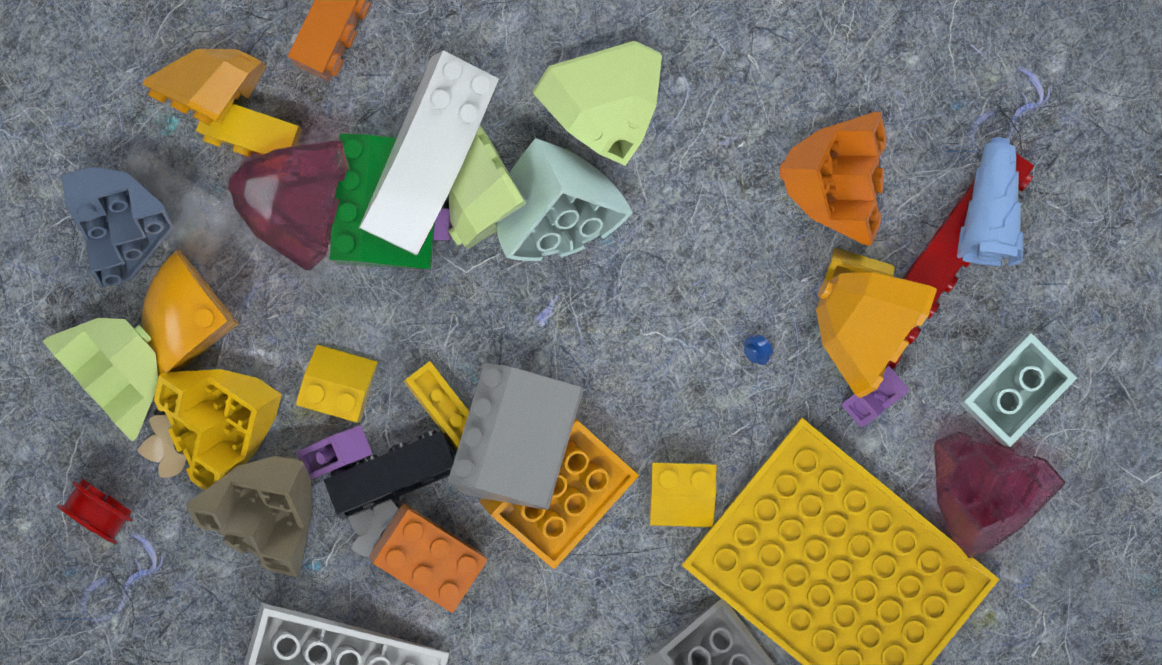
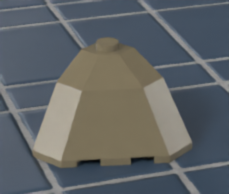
M272 456L239 465L189 501L187 509L195 525L205 531L212 530L224 535L225 537L222 542L241 554L246 553L248 550L260 559L259 565L265 569L298 577L312 513L311 478L303 461L294 457Z

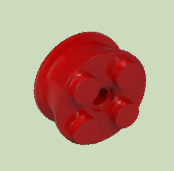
M83 478L80 483L73 481L72 484L75 489L64 505L58 504L56 507L86 529L117 545L118 541L115 537L126 521H133V518L130 517L132 511L110 495L104 499L106 494Z

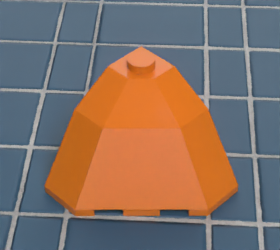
M872 112L817 130L790 149L779 170L780 178L785 183L787 194L812 220L864 245L870 246L881 224V212L878 209L876 196L877 193L883 194L884 169L879 168V158L883 150H886L887 140L881 112Z

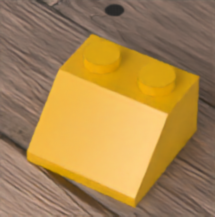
M317 344L305 371L296 405L356 423L361 422L378 362Z
M651 462L650 525L712 527L716 500L717 465Z

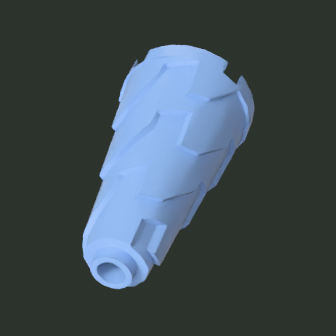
M991 138L990 143L984 146L980 167H977L972 201H969L965 225L961 227L957 257H963V261L990 266H1001L1003 258H1009L1008 266L1017 265L1023 261L1021 202H1018L1019 172L1016 171L1015 146L1010 144L1009 139Z

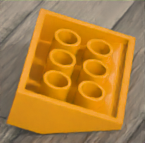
M575 418L548 510L481 498L479 503L496 521L550 567L555 569L633 484L639 475Z

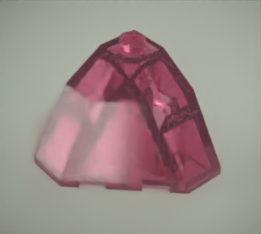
M334 140L275 149L245 162L229 179V191L232 193L234 207L253 234L304 270L311 271L327 253L329 245L325 238L328 223L334 224L339 199L334 198L336 188L340 180L344 181L347 171L342 141Z
M958 432L936 440L934 444L937 502L950 536L968 558L992 550L1023 528L1066 483L1046 459L1034 455L1032 459L1014 454L1015 449L991 442L989 446L972 441V435Z

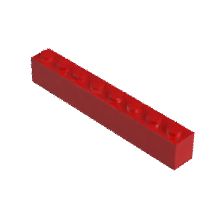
M1016 153V171L1019 172L1018 190L1023 192L1033 179V176L1029 173L1035 166ZM975 179L902 278L937 289L927 317L928 319L939 308L940 303L937 300L943 291L948 294L958 282L959 278L955 275L962 266L967 268L971 264L970 262L963 261V257L958 258L957 251L961 227L965 225L969 201H972ZM918 326L911 329L905 338L909 341L910 345L922 330ZM901 354L896 363L889 361L886 367L889 366L893 370L903 355Z

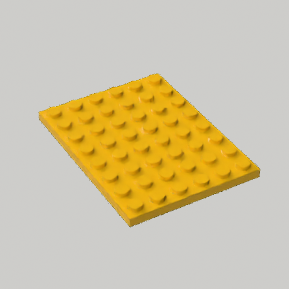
M803 418L799 419L681 564L802 665H931L1000 580Z

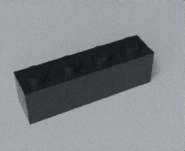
M435 430L428 431L418 437L419 440L408 445L405 442L392 446L387 454L379 457L377 455H370L360 460V465L353 468L341 467L330 473L331 477L323 480L336 515L342 520L449 477L455 458L442 431L437 433Z

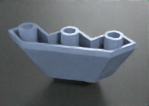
M89 167L61 175L65 205L86 240L90 270L100 288L115 286L121 282L131 280L174 228L165 206L127 172Z

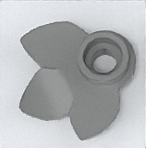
M392 500L374 507V510L368 509L349 517L353 529L359 535L351 547L354 552L361 556L369 557V554L399 510Z

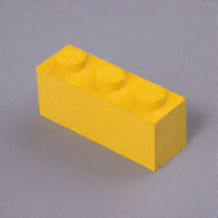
M232 104L221 125L212 121L209 126L199 121L196 132L204 136L202 141L207 144L220 147L223 142L234 146L232 149L234 153L249 158L251 153L264 156L262 162L280 168L281 163L291 164L302 129L286 121Z

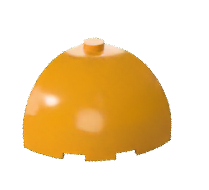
M179 249L172 253L160 266L148 287L142 309L141 327L152 338L148 345L156 353L158 377L164 372H179L239 324Z

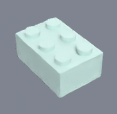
M1032 333L1024 334L958 403L1002 446L1011 447L1077 377Z

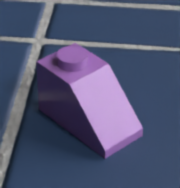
M361 425L332 435L296 452L299 460L304 462L311 480L372 455Z

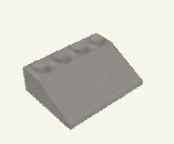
M484 363L448 483L464 495L548 510L584 389L580 386L518 368Z
M722 598L671 635L643 659L646 665H775L732 607Z

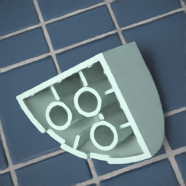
M535 138L510 171L514 184L527 204L498 221L497 233L506 258L522 261H542V256L559 253L560 257H564L586 249L583 244L599 235L602 238L607 237L624 223L633 212L616 186L597 168L571 151Z

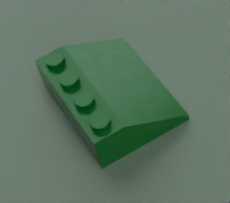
M340 133L329 260L338 265L431 270L435 222L417 255L359 228L397 138Z

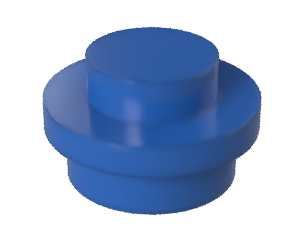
M758 334L755 337L749 336L745 339L744 353L752 363L765 365L769 362L770 356L773 355V349L765 337Z

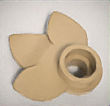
M167 416L150 417V425L155 434L140 445L138 453L150 461L159 462V477L168 478L176 476L183 471L187 459L183 451L177 452L167 430L171 427Z

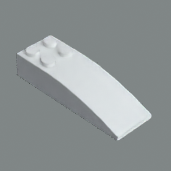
M444 50L431 57L359 226L360 229L415 255L418 254L461 169L499 78Z
M261 603L244 665H446L449 653L360 627Z

